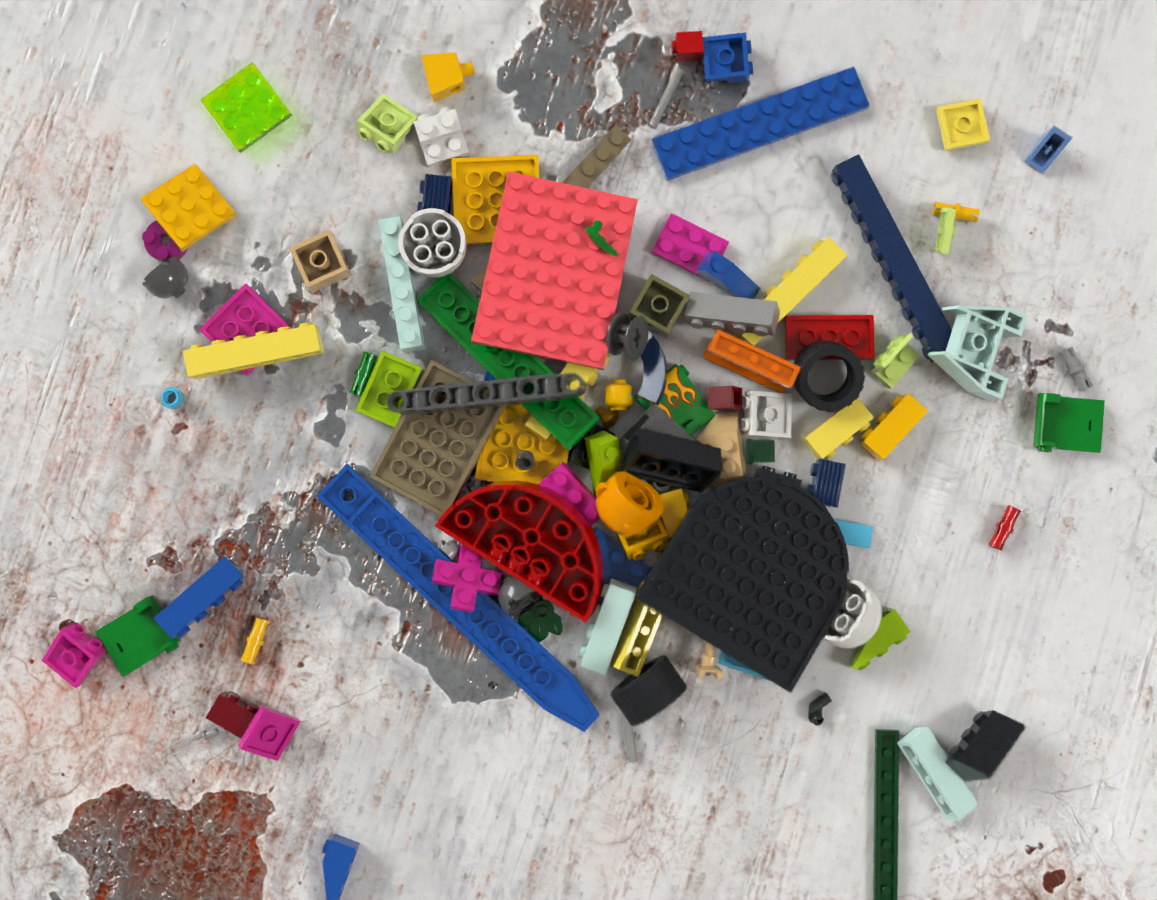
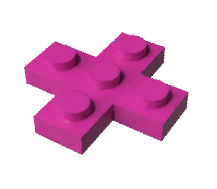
M463 544L459 548L457 563L439 559L435 561L432 583L453 587L450 609L472 613L475 607L477 592L493 596L499 594L502 573L480 568L482 556Z

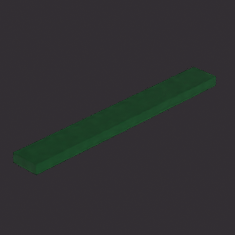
M875 729L873 900H898L899 746L897 742H899V730Z

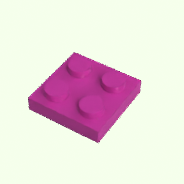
M260 706L240 740L238 747L243 751L278 761L300 721L296 717Z

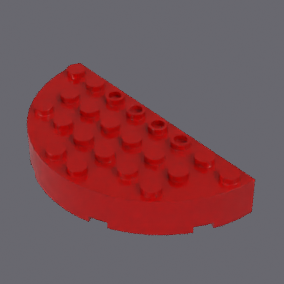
M495 482L482 486L457 500L442 514L435 524L436 528L581 621L587 623L591 618L600 599L603 586L604 569L601 549L587 519L569 500L559 493L531 482Z

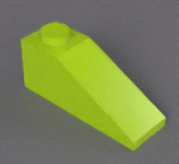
M604 430L585 438L595 496H597V485L605 483L611 476L619 472L621 463L619 439Z

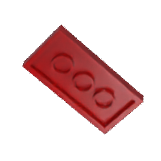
M800 315L784 317L785 360H795L803 348L820 340H832L840 343L854 352L860 360L875 359L874 315ZM831 355V356H825V357H823V358H821V359H819V360H842V359L839 358V357H837V356Z

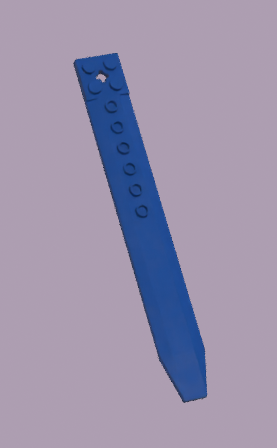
M346 464L317 495L327 507L544 710L583 732L600 716L576 677L510 615L507 617L502 607L488 594L476 593L475 607L472 613L450 609L453 587L432 583V577L437 559L448 562L452 561L349 464ZM345 490H347V491L353 490V492H354V493H353V497H354V498H353L352 500H350V499L345 500V499H344V497H345L344 491H345Z

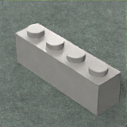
M691 292L684 316L689 326L696 329L705 327L712 328L715 331L717 329L720 331L730 330L738 334L746 332L765 337L767 335H775L780 310L777 301Z

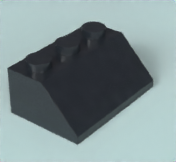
M994 710L981 711L974 716V723L971 727L962 733V739L958 745H955L949 751L950 756L945 763L965 782L991 779L1026 726Z

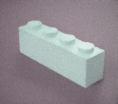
M612 578L609 585L604 584L600 595L604 597L601 605L597 604L593 617L596 618L595 624L589 625L585 636L589 638L587 646L582 644L578 655L579 658H582L581 667L606 675L636 594L635 586Z
M928 727L914 728L897 742L946 820L960 821L978 805L972 791L965 785L961 777L945 763L948 759V754L941 748L935 734Z

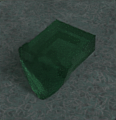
M747 438L745 444L747 465H752L753 463H774L775 440H752V438Z

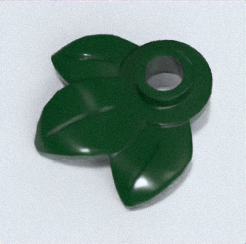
M547 600L535 602L532 609L525 610L519 619V624L524 628L529 627L530 635L538 642L543 641L549 632L561 635L563 630L561 617L554 612L553 605ZM540 609H545V610L547 611V613H546V614H540V613H539V610H540Z

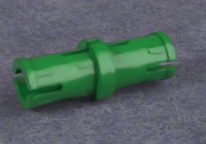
M366 351L363 352L358 370L355 369L354 374L356 376L349 393L362 397L368 379H370V373L377 358L376 355Z

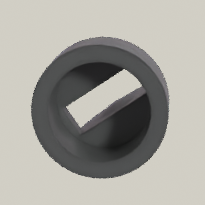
M528 450L521 451L517 456L516 465L523 470L531 469L534 465L533 453Z

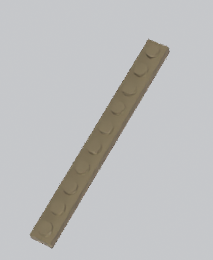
M615 125L562 183L589 188L632 139ZM488 263L471 280V283L480 292L483 290Z

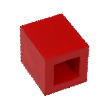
M702 31L676 32L675 40L671 41V53L675 54L676 62L702 60L704 52Z

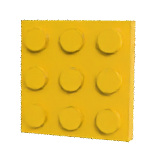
M196 164L140 198L142 204L182 252L236 217V212Z

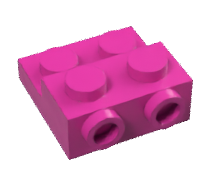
M71 623L60 630L42 661L74 688L82 685L91 669L98 665L107 650L102 647L103 644L99 639L88 636L82 625Z

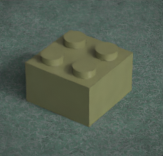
M651 274L630 310L629 317L634 319L637 316H643L647 320L649 329L667 338L690 295Z

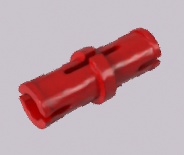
M1010 505L1007 506L1000 522L996 524L997 528L988 544L989 546L1000 551L1003 550L1007 538L1014 532L1013 527L1021 510Z

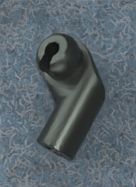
M826 692L809 704L808 718L816 726L821 725L824 721L822 717L823 707L832 702Z

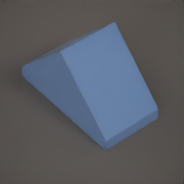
M1053 125L1041 136L1025 162L1044 173L1071 141L1072 136Z

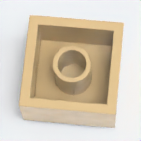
M330 230L289 248L306 287L312 293L352 276L336 237Z

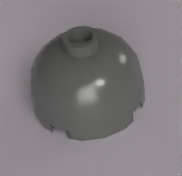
M176 256L168 259L170 264L163 265L161 263L145 277L144 280L146 282H142V285L152 295L161 299H168L172 296L178 298L185 293L184 287L188 283L189 275L185 265Z
M511 575L503 581L504 584L498 594L499 603L507 617H509L510 613L513 617L522 614L525 610L533 607L534 603L532 601L537 597L539 600L543 597Z

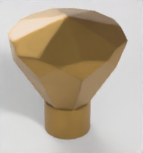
M599 406L595 411L600 416L602 425L606 429L614 426L620 417L618 412L605 410L602 406Z

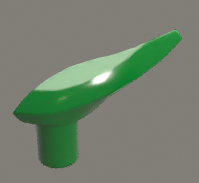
M595 220L591 227H585L589 238L599 248L613 256H619L606 241L605 237L599 233L603 226L601 221Z

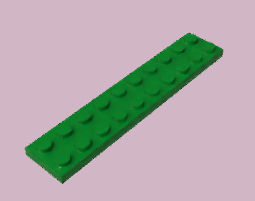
M451 273L438 278L416 299L496 380L554 374L537 356L472 343L471 340L480 301ZM534 385L527 387L526 395L533 393ZM579 397L521 404L568 451L601 420Z

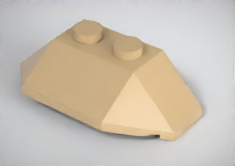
M739 411L716 414L696 438L701 444H709L713 447L721 448L722 472L708 486L710 489H714L729 481L747 478Z

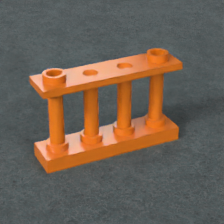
M718 329L714 337L711 338L703 356L708 361L779 393H784L786 387L792 388L801 368Z

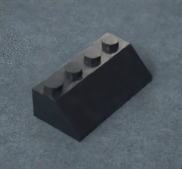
M639 428L629 440L620 472L625 471L640 479L702 493L722 472L721 448Z

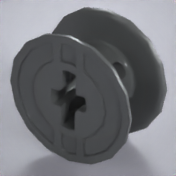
M620 312L616 314L610 322L607 331L606 343L609 353L617 356L625 350L629 359H638L642 355L648 341L649 328L646 318L637 316L630 321L626 313Z

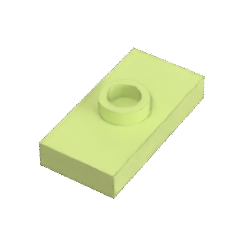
M949 207L941 208L935 251L939 253L949 254L951 238L955 236L956 225L954 224L956 209Z

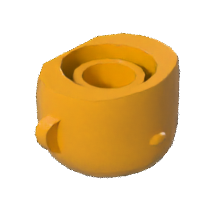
M625 471L615 473L605 483H599L596 487L597 512L601 520L612 531L620 535L631 536L642 532L651 526L664 511L663 502L658 492L650 484Z

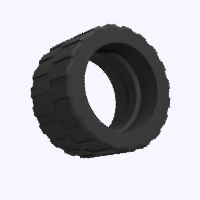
M820 340L809 344L796 356L794 364L801 368L793 386L811 407H815L820 411H839L850 406L863 390L865 381L864 367L859 357L844 345L832 340ZM833 355L841 358L847 367V375L843 385L837 391L827 395H819L813 392L808 385V374L813 364L825 356Z
M661 655L643 665L639 677L629 675L611 691L610 696L630 725L637 726L648 721L674 703L686 691L687 685L667 656Z

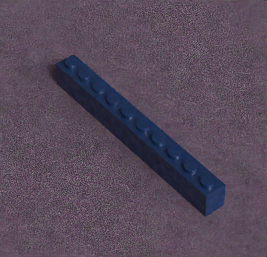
M858 154L837 164L831 171L832 181L835 186H839L845 205H849L852 211L851 216L854 223L859 224L864 242L870 245L874 261L880 264L884 280L891 285L894 299L899 301L903 308L902 314L907 321L909 320L912 325L913 336L923 346V355L932 363L934 361L928 356V353L946 352L952 330Z

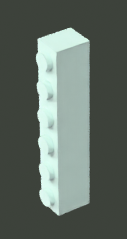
M400 216L378 220L400 349L404 353L425 350L412 269L404 261L398 244L399 233L404 226V222Z

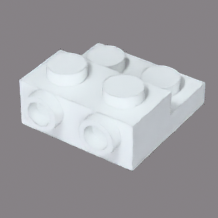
M449 107L440 109L437 115L422 114L417 117V121H414L428 168L452 161V158H461L469 155L455 109L451 110Z
M763 391L745 392V396L742 397L744 418L740 422V429L744 431V436L791 438L792 394Z

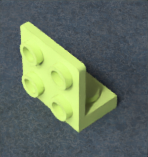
M911 333L905 336L901 334L897 339L895 338L886 347L889 351H886L883 355L880 354L872 363L874 368L870 372L889 389L899 381L920 357L907 344L913 337Z

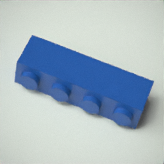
M224 556L153 619L172 639L177 637L181 639L191 630L189 627L195 621L199 623L208 616L207 611L213 605L218 607L226 600L225 595L230 590L235 592L240 588L245 577Z

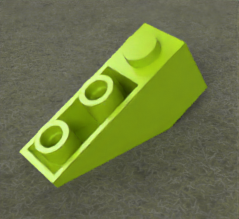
M888 608L882 613L881 622L876 633L869 641L858 646L849 663L850 668L854 670L866 668L870 665L872 658L883 656L889 651L888 647L894 643L896 645L900 644L907 638L906 635L911 631L895 609Z

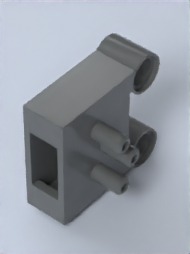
M654 403L619 439L620 452L624 456L629 440L639 428L700 443V441L687 434ZM648 481L658 491H665L670 487V485Z

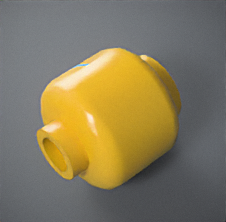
M613 380V384L605 387V405L610 408V411H628V408L633 405V387L626 384V380Z

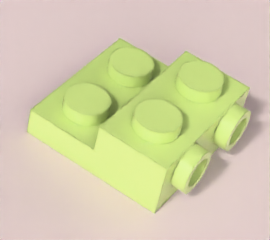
M382 94L357 120V132L362 140L374 142L382 153L389 152L393 155L404 143L408 132L415 126L414 121L418 120V116L385 94Z

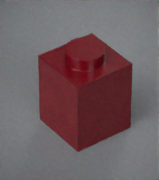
M732 385L708 387L706 397L708 409L716 411L742 410V388Z

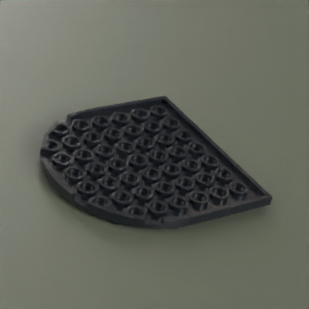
M769 477L736 479L707 492L688 510L635 598L791 693L843 603L847 590V573L849 572L847 546L838 523L834 521L826 506L807 490L791 482Z

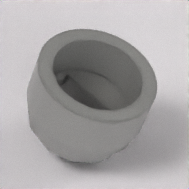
M447 542L440 548L451 561L459 554V547L454 542Z

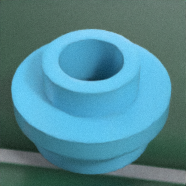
M166 388L161 394V403L166 408L176 409L183 403V393L178 388ZM174 394L176 396V400L174 402H171L170 396Z

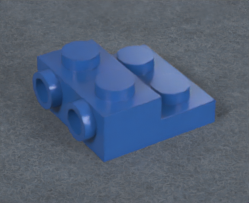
M746 32L703 37L706 82L727 80V83L749 81V75H753V63L748 61V54H751V40L746 39Z

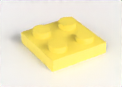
M981 99L939 106L936 109L945 151L985 144L990 141Z

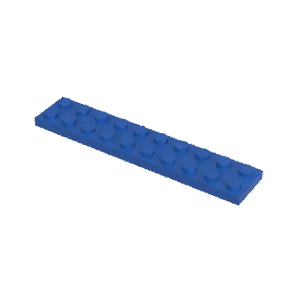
M851 67L653 138L652 143L665 178L669 181L866 110L870 105L856 69Z

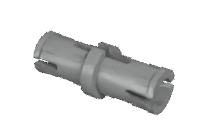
M1073 347L1060 352L1059 355L1068 369L1067 373L1072 376L1079 391L1082 392L1092 387L1093 383H1091L1084 370L1085 365L1084 363L1081 364Z

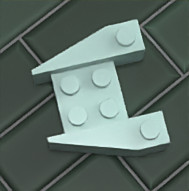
M964 305L943 307L942 311L956 317L946 352H929L928 356L968 393L985 400L1003 399L1009 378L991 371L1001 337L1022 336L1028 315L1009 307Z

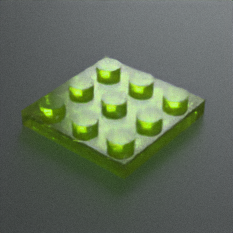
M253 62L200 100L240 153L293 116Z

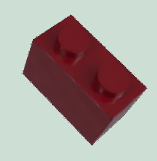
M225 691L218 695L206 719L242 739L259 707L254 703H245L240 700V696L235 692Z

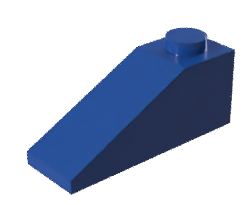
M716 251L706 253L696 270V273L732 297L755 299L761 289L733 262Z
M334 834L330 840L327 839L322 849V853L325 854L322 863L326 900H340L360 845L359 842Z

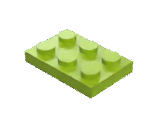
M382 351L355 411L395 428L402 414L388 407V397L396 391L415 389L423 368ZM403 398L398 401V408L402 407L404 403Z

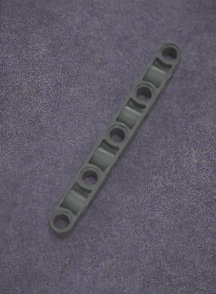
M575 373L547 374L396 391L389 395L387 404L391 410L403 415L428 414L576 398L585 394L587 385L584 379ZM575 380H579L578 388L570 390V384ZM534 385L533 393L526 395L527 387ZM489 389V397L483 400V392ZM446 394V401L440 404V397ZM403 398L404 403L402 407L398 408V401Z

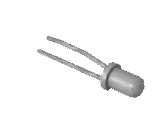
M214 727L208 731L205 730L201 734L192 735L174 743L173 745L198 735L203 737V740L169 756H173L205 740H210V738L219 734L218 728Z

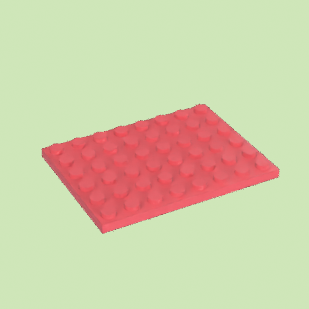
M508 172L471 342L604 370L608 351L606 343L607 331L610 322L615 316L638 199ZM595 220L601 221L603 226L599 233L605 237L606 241L619 256H613L599 248L589 238L585 227H591Z

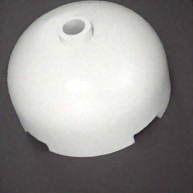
M436 208L423 209L411 215V218L400 230L398 238L399 250L407 265L414 272L431 278L448 275L457 269L462 263L467 249L466 236L460 222L444 210Z
M847 579V590L840 607L844 610V613H837L823 639L840 648H855L869 641L876 633L882 618V608L880 600L873 590L856 579Z

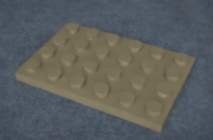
M431 360L417 388L471 383L473 381ZM489 389L483 392V400L489 397ZM446 394L440 397V404L446 401ZM506 406L428 414H402L369 477L442 516L458 499Z

